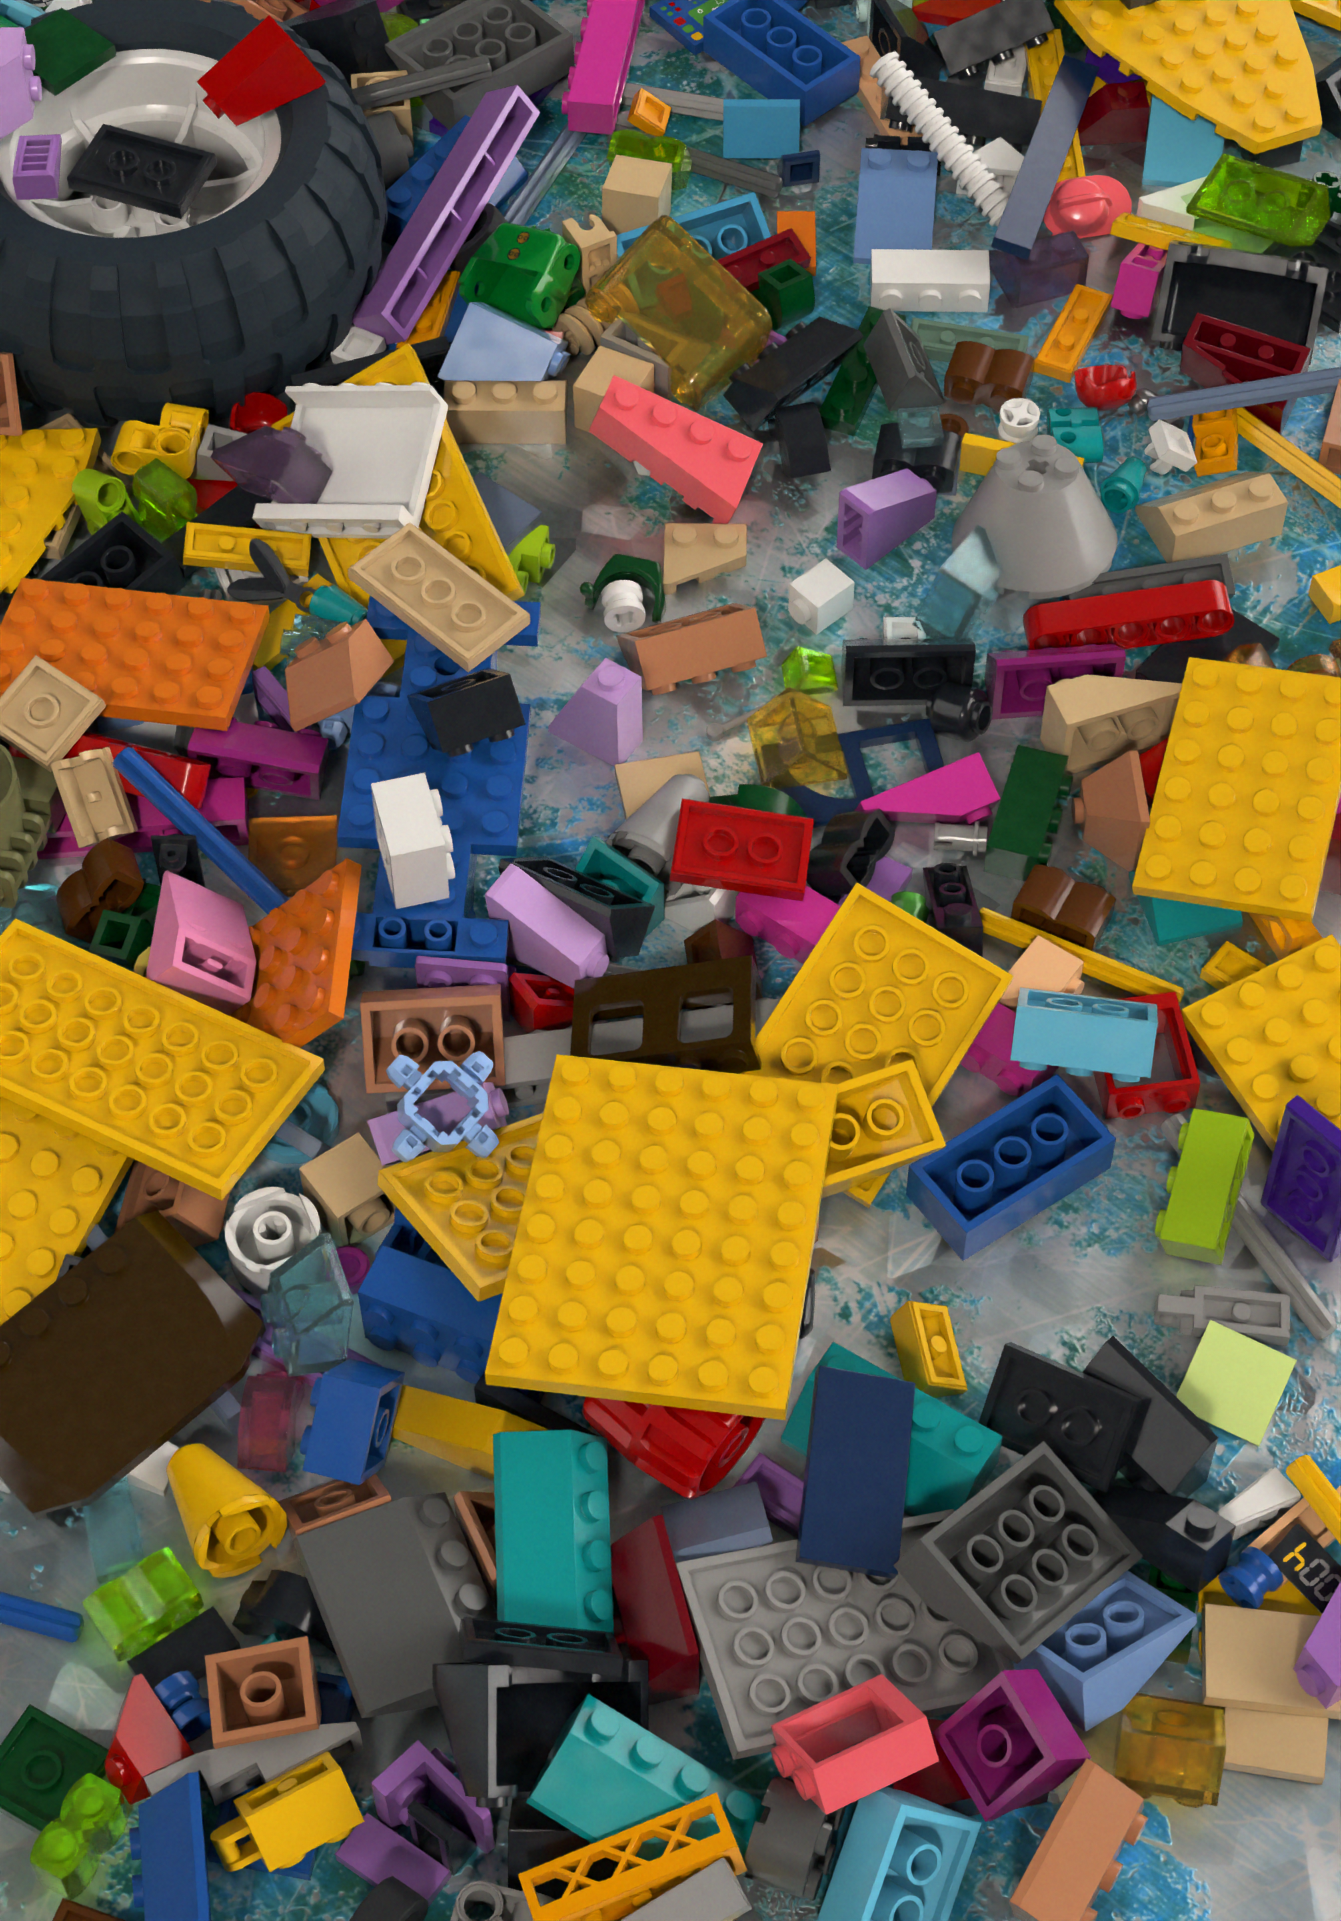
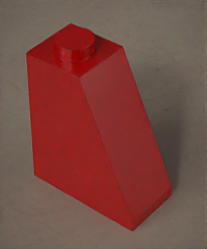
M270 15L197 81L208 94L202 101L218 119L226 114L235 126L318 89L326 82L291 37Z

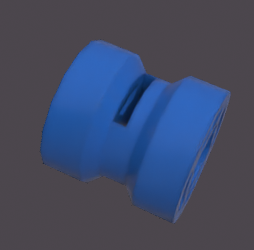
M188 1670L172 1674L153 1689L187 1743L200 1737L211 1728L209 1699L201 1697L199 1694L200 1684L192 1672Z

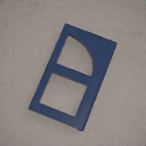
M930 718L763 747V757L772 788L791 796L807 814V818L814 819L813 828L827 826L835 815L853 812L861 801L875 796L860 748L916 739L926 774L944 767L937 740L930 725ZM841 752L854 798H833L811 790L793 775L785 761Z

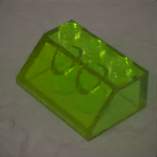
M1223 153L1187 205L1186 213L1291 247L1313 245L1330 219L1328 185Z

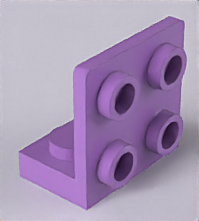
M428 956L416 957L415 971L418 989L500 984L503 1021H510L511 1006L508 979L513 972L517 973L516 967L507 966L504 963Z
M417 1740L371 1782L378 1820L394 1832L403 1824L410 1826L407 1807L413 1800L428 1806V1801L431 1799L462 1831L474 1839L476 1845L485 1854H488L495 1847L492 1829L494 1823L489 1812L491 1808L476 1807V1797L465 1796L462 1783L453 1775L456 1772L455 1767L439 1749L434 1748L430 1752Z

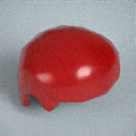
M1123 365L1090 366L1074 371L1077 397L1085 406L1097 407L1098 411H1112L1120 408L1131 401L1137 389L1135 371H1131V377L1129 378L1126 367Z
M254 392L245 395V406L241 407L239 402L233 405L229 429L277 441L271 425L288 415L287 406L284 402L268 393Z

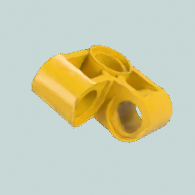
M165 403L159 426L146 424L138 420L125 422L121 426L110 461L116 470L130 476L139 475L163 479L169 482L186 480L193 473L197 452L208 426V410Z

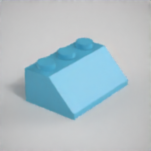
M1020 987L1010 1060L1020 1061L1019 1066L1029 1070L1042 1071L1047 1069V1065L1066 1067L1068 1074L1076 1076H1093L1094 1071L1112 1073L1113 1079L1123 1082H1139L1140 1077L1150 1078L1158 1024L1157 1004Z
M884 1787L859 1799L817 1921H948L982 1823L974 1818L908 1792Z

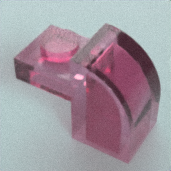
M270 1371L265 1374H257V1376H248L240 1409L237 1468L287 1472L295 1453L296 1414L305 1396V1378L292 1377L284 1371Z

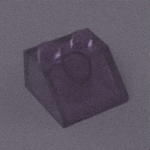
M1074 230L1036 237L1028 260L997 249L989 250L990 269L1012 309L1069 295L1072 293L1076 283L1086 286L1089 255Z
M264 426L215 449L210 457L243 490L280 504H317L333 472L321 460L322 453L308 446L305 443L307 438L289 427H284L280 431Z

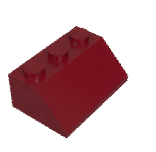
M663 1515L651 1517L611 1544L612 1596L616 1611L613 1614L614 1636L618 1644L624 1643L628 1660H648V1705L699 1694V1651Z

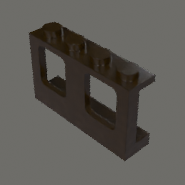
M748 955L575 980L570 1056L736 1074L761 1070L762 1062L755 1046L756 999L763 998V983L753 956ZM733 1002V1030L729 1036L688 1043L681 1042L682 1009ZM643 1015L642 1044L638 1049L602 1055L591 1054L593 1022Z

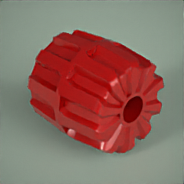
M585 1397L582 1413L588 1423L602 1437L606 1438L628 1461L674 1492L690 1500L707 1494L728 1475L750 1447L766 1419L594 1397Z

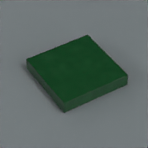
M63 8L58 9L25 31L27 44H33L35 49L36 64L33 75L40 76L42 87L54 96L116 56L113 43Z
M29 1704L0 1745V1812L57 1845L105 1776L104 1762L108 1749Z

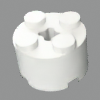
M266 1187L250 1192L234 1206L233 1214L229 1221L226 1222L224 1231L231 1267L235 1277L242 1286L251 1291L257 1299L269 1300L273 1297L293 1295L319 1280L323 1273L325 1247L318 1212L307 1197L300 1193L297 1196L285 1192V1188Z

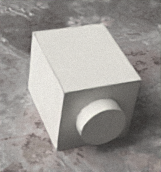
M825 558L789 584L788 611L796 622L805 624L817 635L853 609L855 582Z

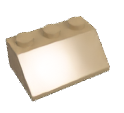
M550 379L545 381L445 380L444 401L448 404L446 421L457 444H566L568 379Z
M1244 472L1136 505L1135 512L1166 563L1218 555L1281 535L1288 501L1270 473Z

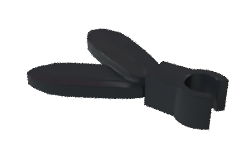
M252 539L249 544L250 556L265 578L238 579L228 586V593L241 601H268L286 598L295 603L301 611L311 615L309 607H305L304 601L308 595L314 594L316 590L311 587H301L291 582L290 576L275 551L260 539Z

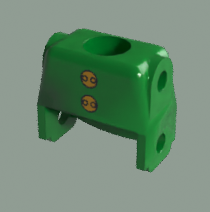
M508 222L502 223L471 257L458 280L460 283L459 294L467 305L470 302H484L539 329L553 328L567 302L575 274L579 268L580 252L574 244L566 243L564 238L558 233ZM477 282H478V283H479V290H478L477 294L475 295V293H474V288H475V285H476Z

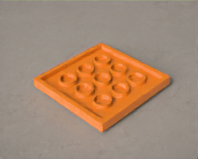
M346 858L331 870H326L320 878L309 886L297 891L284 904L272 909L266 917L255 925L248 927L256 958L251 1000L229 1016L281 1039L282 1043H290L299 1048L344 1019L361 864Z

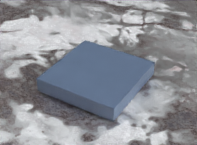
M757 1481L699 1496L693 1500L687 1499L661 1506L675 1563L750 1549L769 1544L773 1541Z

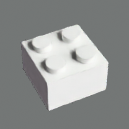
M425 773L372 783L371 790L376 837L395 908L399 909L449 898L448 880L455 878V870L450 853L453 852V843L448 825H442L440 816H443V809L438 789H429Z

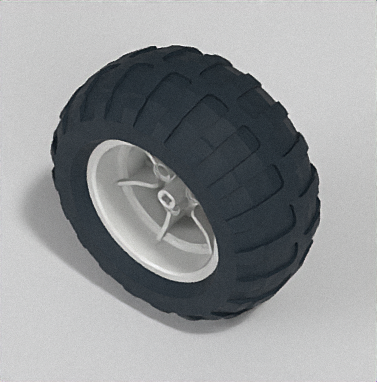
M92 0L91 4L66 10L113 43L116 56L56 96L42 87L41 101H35L33 119L0 139V352L13 353L18 396L50 412L63 410L64 407L71 409L76 417L82 418L86 423L107 427L116 425L118 420H138L146 422V424L159 426L165 403L207 409L209 415L212 414L214 419L217 420L229 417L234 404L239 402L241 407L245 406V395L261 392L275 397L285 392L286 386H290L291 375L305 372L306 365L309 363L324 362L330 356V353L344 341L350 331L356 308L362 298L370 293L376 280L382 258L381 246L387 227V205L379 145L361 106L358 105L341 71L332 62H328L319 51L310 49L307 41L297 35L294 30L275 20L291 37L326 82L320 88L238 126H235L226 114L218 119L202 101L208 94L197 81L264 20V18L261 20L254 18L252 14L246 12L244 6L224 0H211L210 3L200 0ZM57 10L44 13L36 18L31 19V25L25 27L24 31L28 30L29 28H31L38 22L42 21L43 19H45ZM103 124L215 153L217 165L182 219L69 189L68 175ZM61 134L62 146L58 198L17 200L12 178L19 136Z

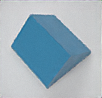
M723 99V158H781V155L799 153L800 99Z

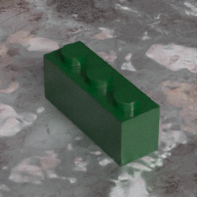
M1021 745L1017 746L986 845L983 872L1026 881L1035 864L1049 865L1053 843L1047 842L1050 833L1058 834L1063 809L1057 807L1060 799L1068 801L1073 783V775L1066 774L1069 756Z

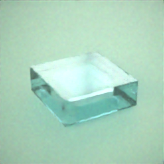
M938 406L898 408L897 423L902 448L943 445L944 433Z

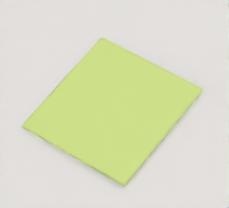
M1210 1320L1176 1397L1199 1419L1259 1447L1297 1360Z

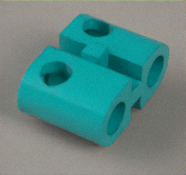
M1097 407L1047 410V435L1053 436L1057 440V444L1066 447L1075 456L1084 458V463H1102L1104 445Z

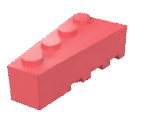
M615 375L611 379L589 428L590 433L630 462L637 461L649 470V476L660 485H663L665 482L683 495L682 501L696 510L699 507L714 518L713 524L729 523L738 507L763 445L759 441Z

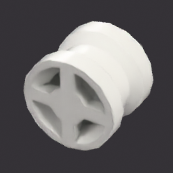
M1013 398L1001 406L999 414L1000 424L998 427L999 440L1017 444L1032 441L1038 435L1037 425L1040 420V411L1034 402L1024 398Z
M617 580L603 588L601 600L605 608L604 622L609 629L616 632H630L643 625L646 620L645 608L641 604L643 594L639 584L630 580Z

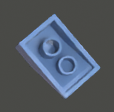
M861 148L853 263L871 264V249L932 250L938 163L937 152Z
M1127 1570L1018 1664L1014 1662L1015 1670L1038 1669L1068 1720L1086 1732L1124 1709L1195 1626L1197 1615Z

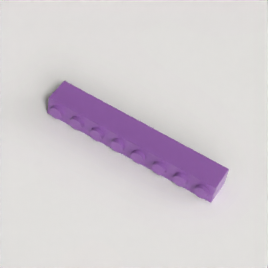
M518 85L485 93L377 273L370 293L362 298L356 308L352 323L356 327L384 337L386 345L407 340L539 116L540 111Z

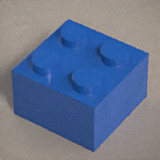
M349 1358L325 1372L322 1377H318L310 1397V1405L316 1407L313 1423L305 1428L300 1444V1454L305 1455L302 1470L360 1485L384 1468L405 1372Z

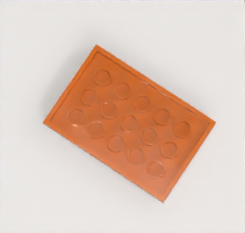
M21 578L0 624V697L35 655H37L102 698L106 707L98 716L228 731L270 620L269 606L204 597L197 598L126 590L123 588L90 586L80 583L73 584Z

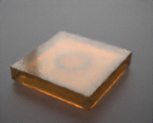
M337 815L250 818L248 860L284 895L293 897L297 891L306 888L320 878L326 870H331L337 865Z

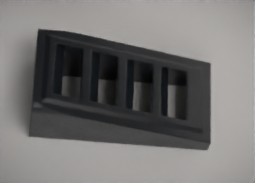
M413 1800L407 1807L413 1844L449 1869L451 1875L455 1876L476 1851L477 1845L474 1839L445 1816L423 1803Z

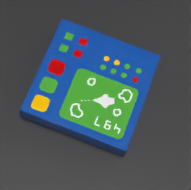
M661 0L650 6L649 12L650 17L693 55H697L703 52V16L729 0Z

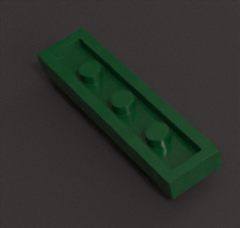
M871 306L868 307L858 328L864 337L842 362L819 410L824 428L851 436L856 435L879 385L863 345L885 310ZM897 314L906 323V316Z

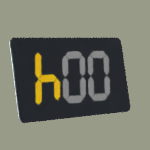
M1296 1524L1268 1556L1278 1566L1281 1573L1323 1613L1341 1581V1566L1300 1524Z

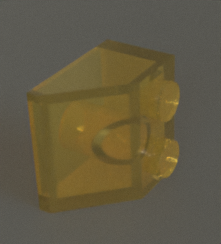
M1136 1693L1124 1709L1119 1711L1113 1776L1143 1799L1151 1798L1153 1795L1174 1799L1175 1802L1186 1807L1198 1808L1204 1806V1804L1217 1806L1227 1748L1224 1707Z

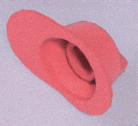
M1092 175L1066 179L1056 183L1043 221L1045 226L1055 236L1065 240L1108 235L1111 232L1113 221L1121 213L1131 214L1132 200L1127 189L1118 180L1110 176Z

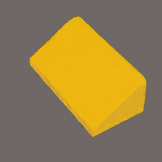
M908 1300L890 1318L904 1381L914 1382L915 1388L933 1398L965 1393L968 1389L947 1306Z

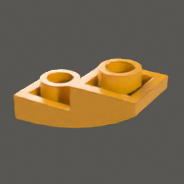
M1237 408L1193 415L1192 428L1196 437L1195 456L1197 459L1194 468L1197 477L1237 470Z

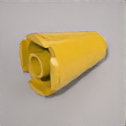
M204 1444L185 1445L172 1455L167 1465L166 1473L196 1563L203 1571L204 1569L208 1570L213 1577L226 1578L245 1573L263 1562L259 1555L270 1544L275 1550L281 1543L287 1528L286 1512L280 1503Z

